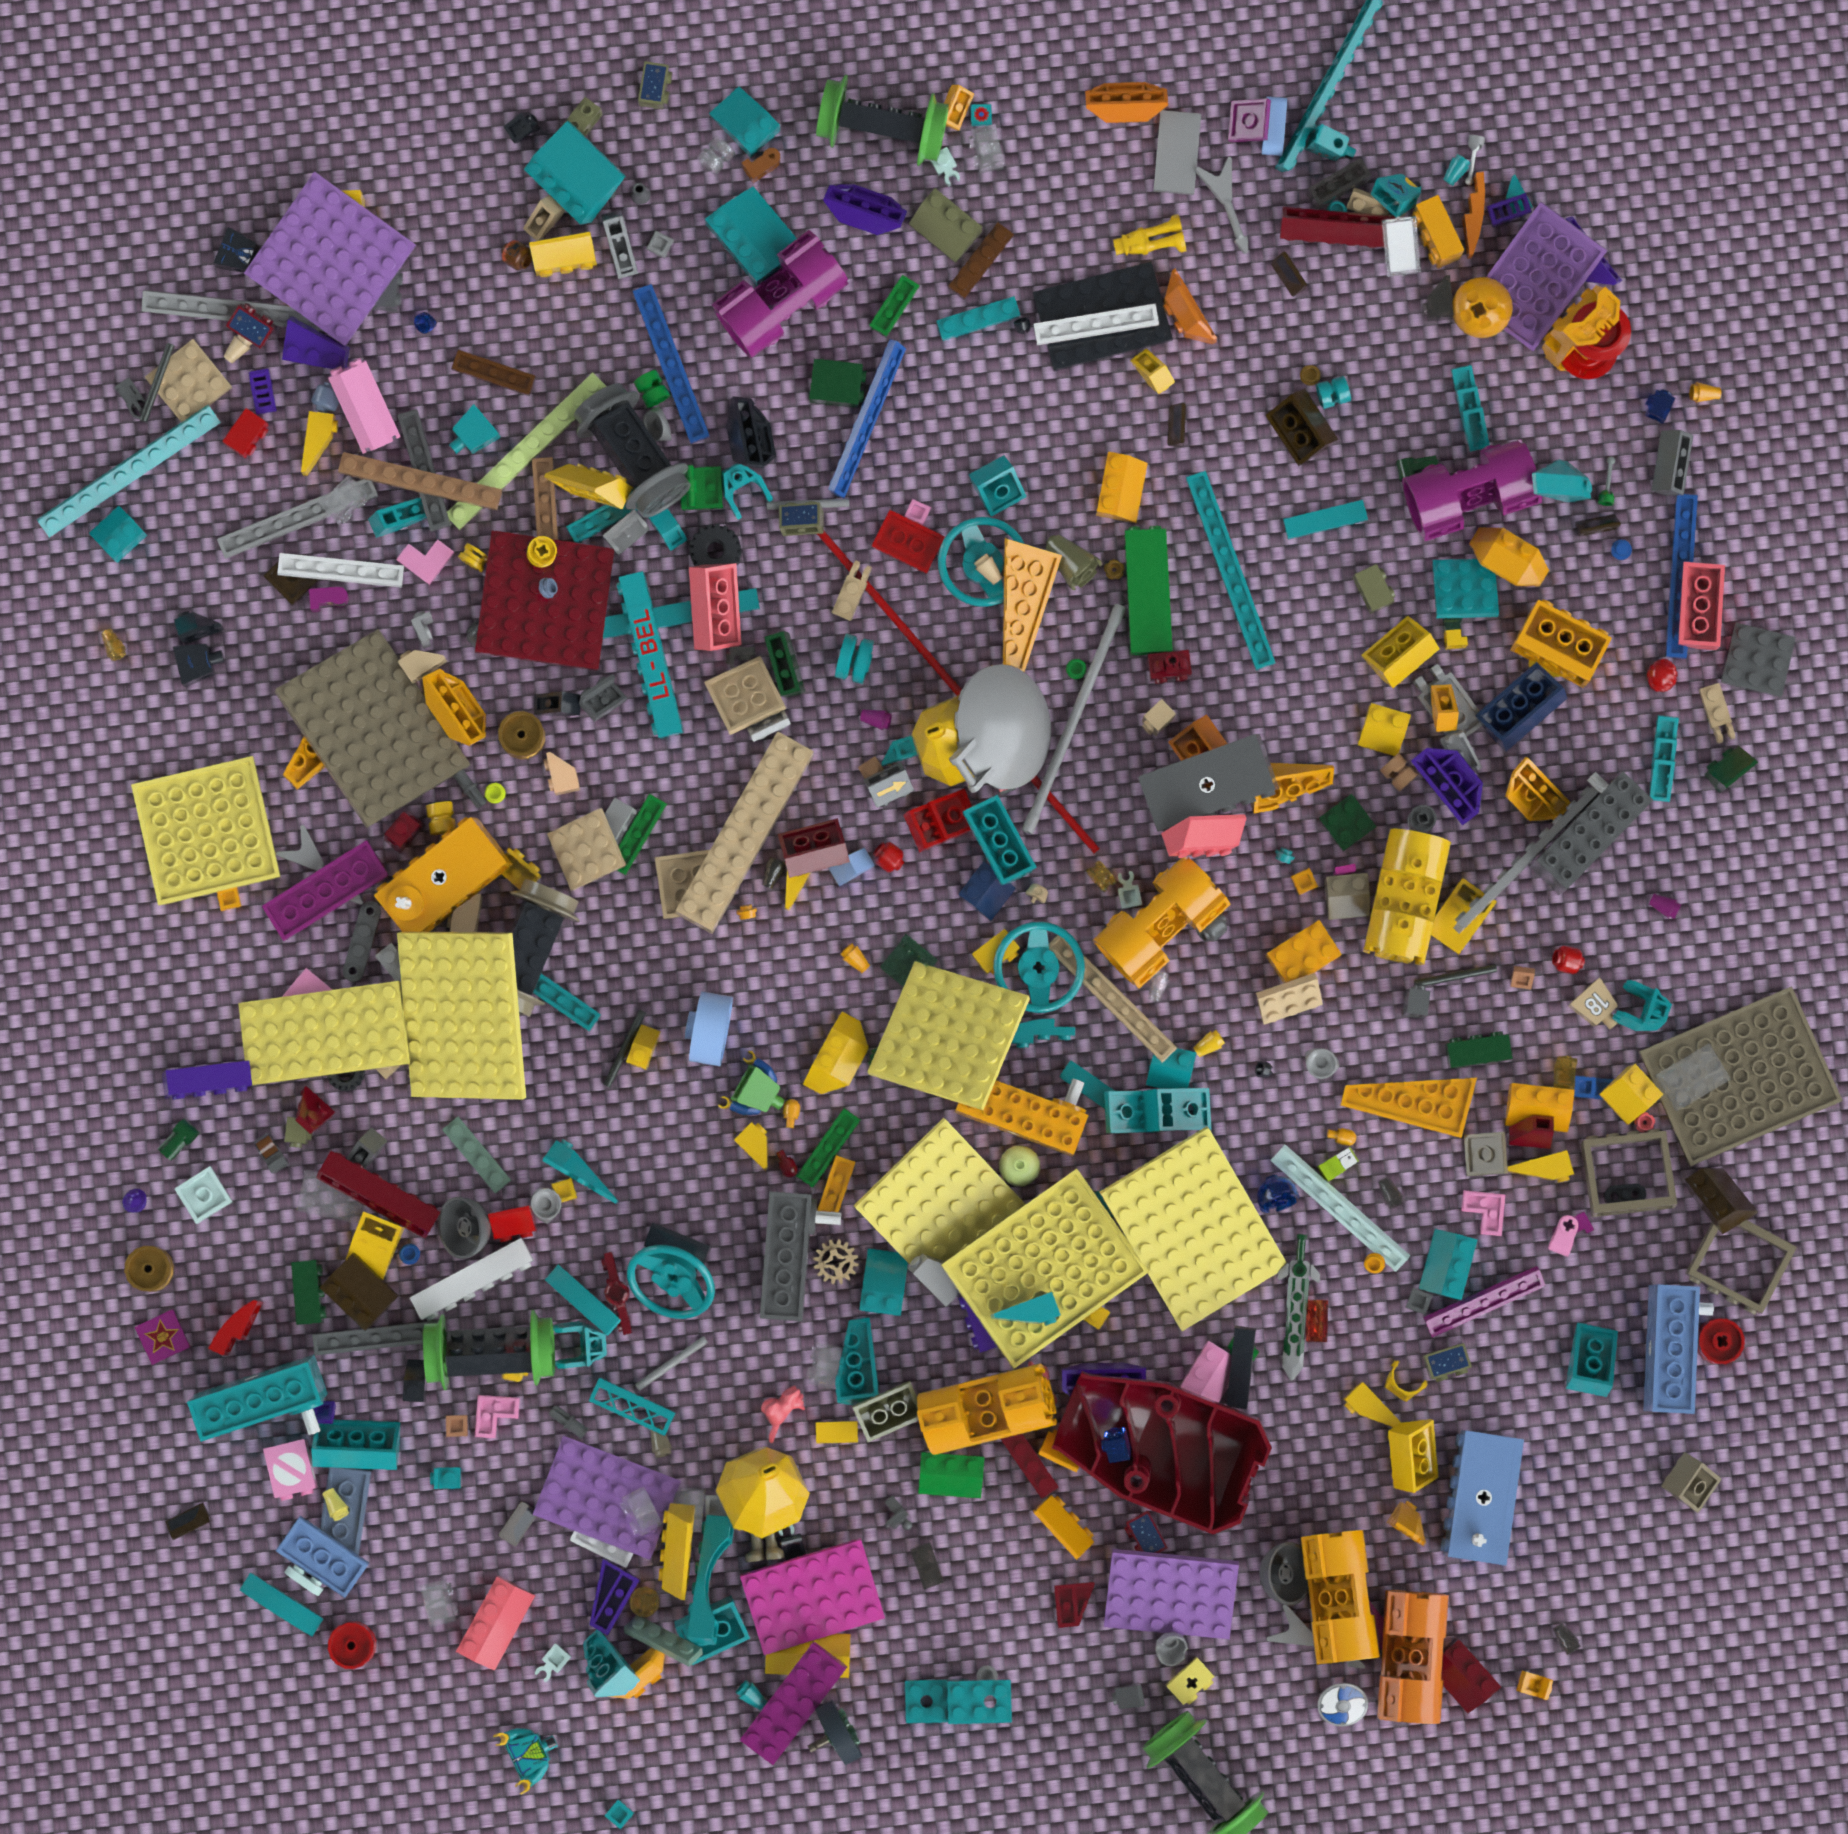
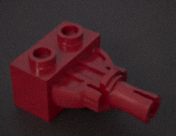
M1189 649L1147 655L1150 682L1155 681V684H1165L1169 679L1182 682L1187 681L1188 677L1192 675Z

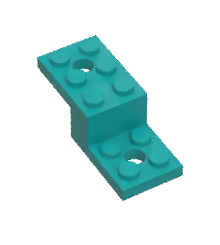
M1209 1088L1104 1092L1106 1134L1201 1130L1206 1126L1211 1130ZM1190 1104L1193 1106L1194 1109L1192 1115L1188 1112V1106ZM1123 1107H1126L1128 1111L1126 1118L1122 1114Z
M1011 1679L905 1680L906 1723H1012ZM928 1695L932 1698L933 1703L930 1707H923L920 1700L923 1696ZM989 1695L996 1698V1704L991 1708L984 1704V1699Z

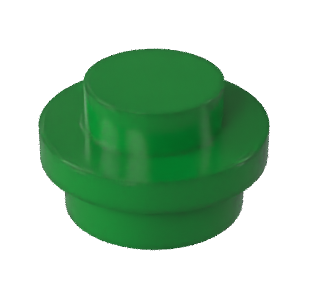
M1072 659L1066 666L1067 675L1076 680L1084 677L1087 671L1086 664L1080 659Z

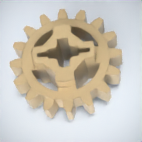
M838 1239L837 1244L829 1240V1246L823 1243V1250H816L819 1257H814L813 1259L818 1261L814 1269H820L817 1275H824L825 1282L831 1279L833 1285L836 1280L843 1284V1278L849 1281V1274H856L853 1267L859 1265L854 1262L858 1255H852L855 1249L854 1247L848 1249V1242L841 1245L840 1239ZM837 1248L843 1249L848 1255H840L837 1252ZM829 1250V1258L826 1261H822L824 1254ZM834 1256H837L838 1259H846L839 1263L838 1268H835L834 1265H826L833 1261ZM850 1262L849 1269L843 1274V1266ZM831 1268L835 1271L836 1276L829 1275L824 1269Z

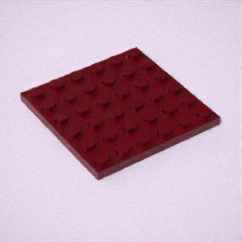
M492 530L475 653L598 671L614 549L552 539L557 547L556 557L551 565L539 568L532 565L527 558L528 546L536 537ZM542 578H552L555 580L558 590L553 597L545 598L539 592V582Z

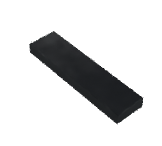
M1235 1326L1226 1406L1240 1409L1248 1408L1256 1328Z

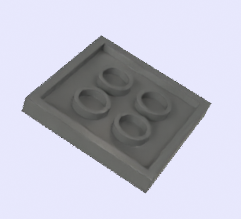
M1734 623L1720 683L1781 698L1796 637Z

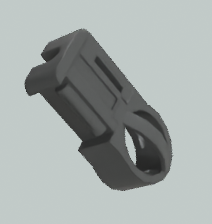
M127 378L116 385L115 390L125 401L130 414L139 420L140 416L134 414L133 406L135 405L141 414L143 409L138 402L145 403L146 400L131 379Z

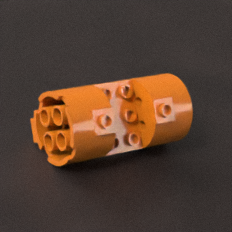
M1385 1590L1382 1663L1377 1708L1378 1719L1422 1724L1441 1723L1443 1692L1441 1672L1443 1641L1446 1638L1449 1595L1419 1591Z

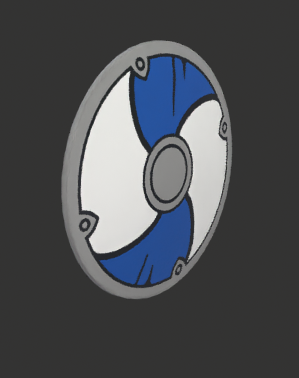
M1350 1683L1334 1684L1325 1689L1318 1699L1320 1716L1327 1723L1335 1726H1349L1357 1723L1364 1717L1368 1709V1699L1365 1692L1358 1686Z

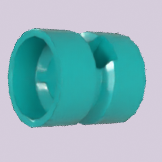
M1344 376L1332 379L1331 383L1324 381L1316 384L1317 396L1323 410L1334 407L1336 402L1340 405L1351 402L1349 386Z

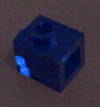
M1664 389L1656 390L1654 394L1650 393L1645 403L1648 407L1644 416L1663 424L1676 398L1672 396L1671 392Z
M1114 1427L1106 1430L1104 1439L1101 1440V1447L1103 1452L1107 1453L1109 1463L1130 1460L1131 1446L1126 1428Z

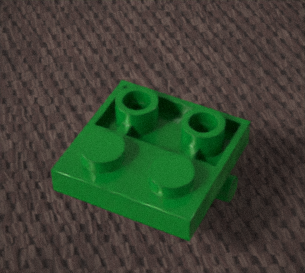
M688 465L685 477L691 486L681 498L682 511L723 509L721 466L694 468L693 465Z

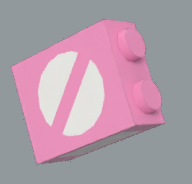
M307 1439L263 1449L274 1498L280 1497L281 1501L292 1499V1494L301 1492V1496L314 1493L313 1489L318 1488Z

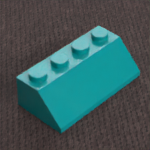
M998 795L962 812L1001 885L1016 881L1037 868Z
M334 1419L333 1424L318 1423L320 1432L314 1434L311 1448L313 1467L397 1470L400 1422Z

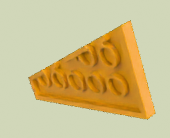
M1007 538L1004 541L1003 665L1013 666L1025 672L1062 555Z
M1477 1078L1345 1085L1340 1106L1462 1138Z

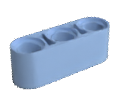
M1267 96L1266 98L1271 100L1268 140L1262 141L1261 154L1282 156L1287 98Z

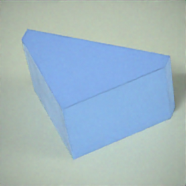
M865 848L848 855L850 862L829 868L839 887L875 866Z

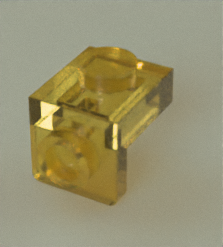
M1557 1056L1553 1073L1554 1088L1574 1090L1577 1058Z

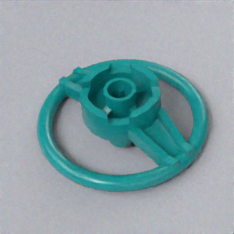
M991 517L971 518L956 525L944 538L938 554L939 574L947 590L960 601L979 607L994 606L1004 602L1002 579L993 585L975 569L974 562L987 553L989 557L992 556L997 568L1002 573L1004 561L998 548L992 543H986L977 525L997 527L1006 532L1013 541L1024 543V541L1014 528L1001 520ZM959 533L962 534L966 551L963 556V572L969 581L981 586L988 598H974L964 594L953 584L948 575L946 567L947 552L950 544Z
M1048 922L1026 923L1010 931L999 944L994 957L995 981L997 986L1009 989L1002 974L1004 953L1016 937L1029 931L1027 950L1019 959L1017 966L1019 978L1028 986L1031 1004H1027L1025 1011L1033 1013L1051 1012L1069 1003L1079 991L1085 974L1084 956L1075 938L1062 927ZM1047 931L1059 935L1070 945L1077 965L1076 977L1071 988L1063 997L1052 1003H1049L1050 985L1055 982L1060 967L1055 953L1049 950ZM1036 962H1040V965L1044 966V970H1041L1040 974L1033 970V965L1036 966Z
M669 1245L644 1247L628 1263L627 1281L632 1293L645 1307L659 1315L674 1319L692 1318L705 1312L713 1302L715 1284L712 1275L697 1257L681 1248ZM637 1264L653 1271L651 1279L671 1297H677L680 1294L692 1309L684 1311L671 1310L647 1298L636 1282L635 1269ZM695 1268L705 1280L707 1287L706 1297L696 1280Z

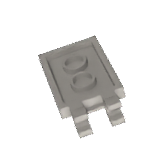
M1436 664L1429 669L1436 678L1427 685L1422 676L1413 681V684L1421 692L1417 698L1432 717L1431 685L1452 684L1459 711L1457 729L1463 731L1466 737H1468L1482 726L1475 717L1479 709L1451 672L1445 675L1441 667ZM1442 731V732L1444 733L1445 736H1447L1448 734L1452 733L1453 731Z

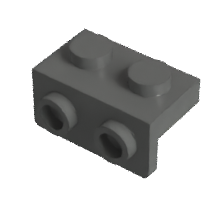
M613 674L607 678L602 677L594 687H587L581 693L579 705L594 722L626 702L627 697L615 685V676Z

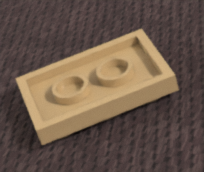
M1315 973L1256 993L1264 1025L1323 1005Z

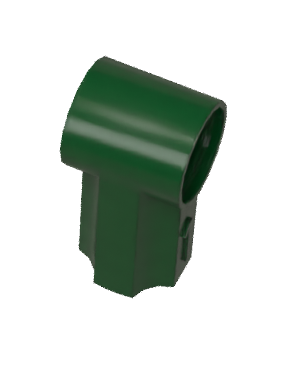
M1436 455L1417 459L1408 457L1397 460L1396 465L1400 482H1402L1404 477L1422 472L1429 465H1438Z
M185 1118L173 1128V1133L157 1148L170 1161L200 1134Z

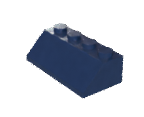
M1536 662L1479 711L1475 717L1490 737L1507 752L1568 698L1564 687Z

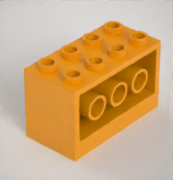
M1544 599L1542 601L1537 600L1510 650L1528 660L1537 662L1562 678L1584 688L1590 682L1612 638L1608 636L1609 633L1600 628L1596 630L1590 627L1589 622L1571 617L1572 614L1570 612L1554 608L1551 602Z

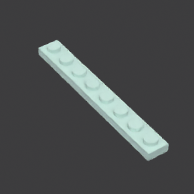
M1284 1145L1270 1160L1370 1250L1381 1254L1385 1259V1263L1395 1272L1408 1260L1410 1255L1288 1146Z

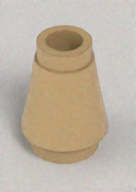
M235 335L223 356L233 364L251 349L252 343L240 335Z
M987 553L974 562L975 569L993 585L1003 578L992 556L989 557Z

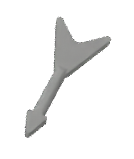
M1228 157L1219 176H1214L1202 168L1196 167L1195 172L1220 203L1224 205L1236 237L1234 243L1243 254H1247L1248 237L1243 235L1231 202L1232 158Z
M301 825V849L298 851H278L276 854L281 858L318 871L325 864L306 827ZM360 895L350 900L360 905L364 904Z
M1283 1604L1289 1629L1268 1636L1266 1638L1267 1641L1314 1646L1312 1632L1287 1605ZM1360 1660L1345 1661L1348 1667L1365 1668V1665Z

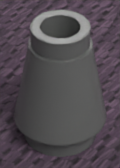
M636 183L630 192V197L636 204L647 203L651 196L649 188L642 183Z

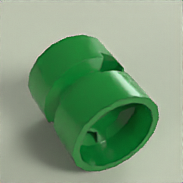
M657 370L649 371L633 382L637 391L643 393L642 400L647 408L657 406L670 397L665 385L660 384L662 379Z

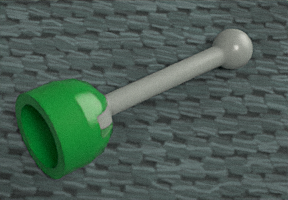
M1610 456L1607 458L1606 488L1599 493L1597 502L1602 506H1613L1615 499L1613 492L1609 490L1612 466L1615 463V458Z

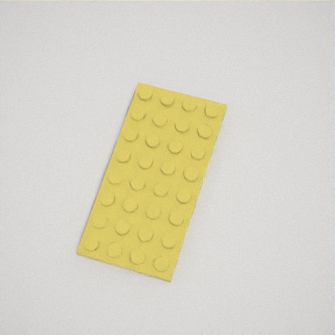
M401 981L238 1003L245 1061L249 1060L252 1086L410 1064Z

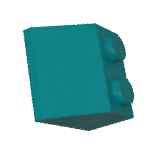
M1005 455L969 474L978 496L991 517L1027 497L1014 467Z
M120 506L116 507L89 532L116 563L123 559L147 536Z
M1177 1048L1163 1063L1152 1054L1145 1085L1160 1089L1188 1088L1196 1052Z

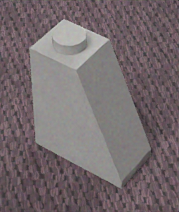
M922 1253L911 1261L908 1269L947 1307L960 1292L941 1267V1264L945 1261Z

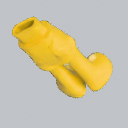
M1179 214L1171 216L1170 220L1163 224L1149 228L1140 227L1126 235L1122 234L1121 238L1113 239L1116 255L1124 253L1126 256L1128 253L1147 255L1151 251L1166 247H1175L1179 252H1187ZM1170 232L1176 233L1171 236L1149 241V237Z

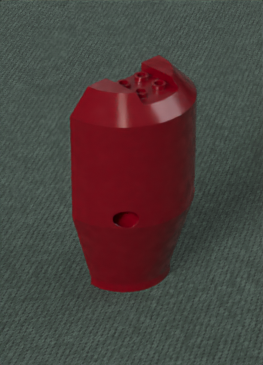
M1082 1371L1063 1414L1052 1449L1062 1453L1118 1497L1214 1535L1241 1524L1249 1505L1251 1477L1255 1478L1259 1468L1258 1465L1265 1466L1272 1446L1259 1418L1169 1382L1093 1375ZM1137 1475V1476H1140L1141 1478H1140V1479H1135L1133 1476Z

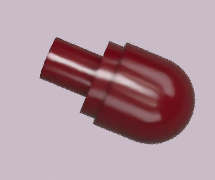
M782 1149L776 1153L780 1160L778 1167L785 1177L792 1178L797 1174L798 1167L791 1156L787 1157Z

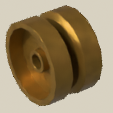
M517 711L507 715L498 729L499 741L505 752L519 760L530 759L536 756L543 749L546 741L545 730L540 720L533 714L525 711ZM520 732L525 733V736L523 738L518 737L520 736Z
M142 1246L136 1248L128 1255L125 1261L124 1273L132 1287L140 1291L156 1292L164 1289L171 1282L175 1266L172 1257L167 1251L155 1246ZM147 1265H151V1272H146V1269H148Z

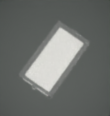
M1416 216L1383 220L1382 229L1387 277L1398 275L1405 277L1406 274L1421 273Z

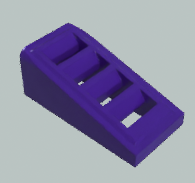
M1526 193L1486 206L1493 228L1532 213ZM1519 200L1522 201L1524 207L1523 211L1520 210V207L1518 205L1517 201ZM1512 203L1514 204L1516 210L1515 214L1512 213L1510 204ZM1502 207H1506L1509 216L1505 217ZM1498 209L1500 219L1496 218L1494 210Z
M261 369L248 372L256 415L276 412L277 408L270 370ZM266 377V380L255 381V378ZM264 385H267V387H268V388L259 389V390H257V388H256V387H258V386H264ZM269 393V397L258 398V395ZM271 402V405L260 407L259 403Z

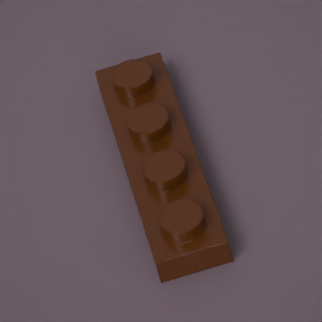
M997 222L949 284L948 288L965 300L1014 237V234Z
M461 350L457 351L451 368L453 371L526 396H530L536 380L535 375Z

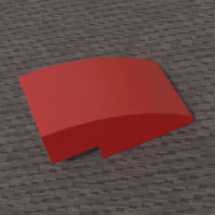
M965 789L930 801L925 805L909 810L903 815L919 853L972 831L962 813L964 810L972 807Z
M253 1300L236 1311L219 1329L208 1349L220 1355L229 1356L237 1339L246 1340L263 1302Z

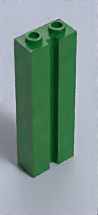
M1138 526L1129 527V530L1124 532L1130 656L1172 652L1166 528L1161 529V526H1150L1149 529L1141 530V527Z

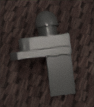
M891 1496L885 1501V1504L895 1515L884 1526L896 1529L902 1525L904 1530H910L912 1528V1523L908 1520L910 1515L895 1497Z

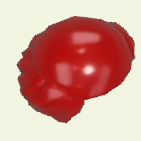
M1667 659L1655 661L1647 671L1648 684L1656 692H1665L1672 689L1677 681L1676 667Z

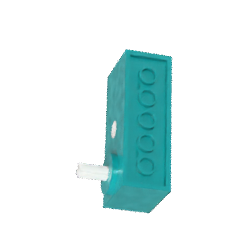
M313 1354L196 1393L187 1401L200 1442L287 1413L289 1415L301 1413L308 1435L320 1432L313 1408L322 1405L323 1399L328 1393L316 1357Z

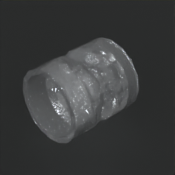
M715 136L709 143V148H704L697 156V159L706 169L717 175L724 167L723 163L729 162L735 155V152L722 138ZM715 150L721 155L720 158L714 153Z

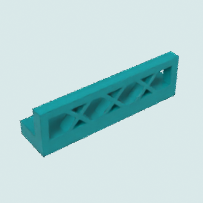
M602 1378L598 1379L589 1399L590 1402L663 1436L666 1435L676 1415V1412ZM599 1388L608 1391L610 1400L601 1402L595 1399ZM611 1393L617 1395L618 1397L613 1398ZM619 1398L626 1399L629 1409L618 1410L614 1400ZM612 1402L613 1407L607 1405L606 1403ZM630 1402L637 1404V1406L632 1407ZM638 1407L645 1408L648 1417L642 1420L637 1419L633 1409ZM649 1410L656 1414L651 1416ZM631 1411L632 1416L625 1412ZM659 1415L667 1418L664 1429L661 1430L655 1427L652 1418ZM650 1419L651 1425L644 1421Z

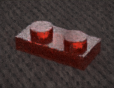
M1308 1300L1306 1342H1327L1328 1300Z

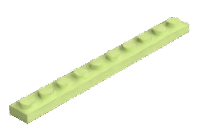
M591 373L477 484L502 490L532 459H535L575 420V411L586 399L607 386L594 373ZM457 502L447 513L449 520L461 530L483 507Z

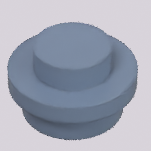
M542 578L539 582V592L545 598L553 597L558 590L555 580L552 578Z

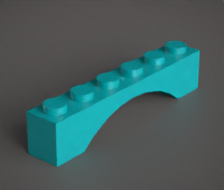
M707 1515L706 1521H703L701 1528L703 1540L699 1542L698 1546L700 1559L695 1565L697 1578L696 1582L692 1584V1595L694 1596L693 1602L689 1603L688 1614L690 1615V1621L686 1623L685 1635L691 1643L716 1645L719 1624L710 1607L709 1581L717 1560L732 1544L734 1528L728 1516Z

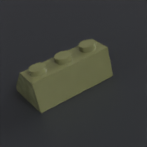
M936 188L922 202L909 222L913 229L955 263L982 233V226Z
M910 1381L852 1406L867 1442H871L919 1420L917 1415V1396Z

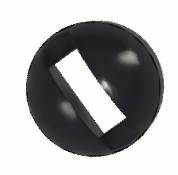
M1028 317L1020 318L1013 322L1019 334H1024V330L1028 333L1031 329Z
M1259 1061L1255 1068L1256 1076L1259 1078L1270 1077L1273 1074L1271 1071L1273 1066L1268 1062Z

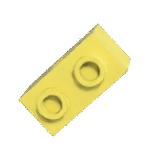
M1195 1657L1166 1686L1183 1705L1186 1703L1190 1705L1198 1697L1197 1692L1202 1688L1205 1691L1214 1683L1212 1679L1215 1676ZM1189 1677L1191 1679L1196 1678L1195 1687H1192L1191 1685L1189 1687L1186 1686L1188 1684L1187 1679Z

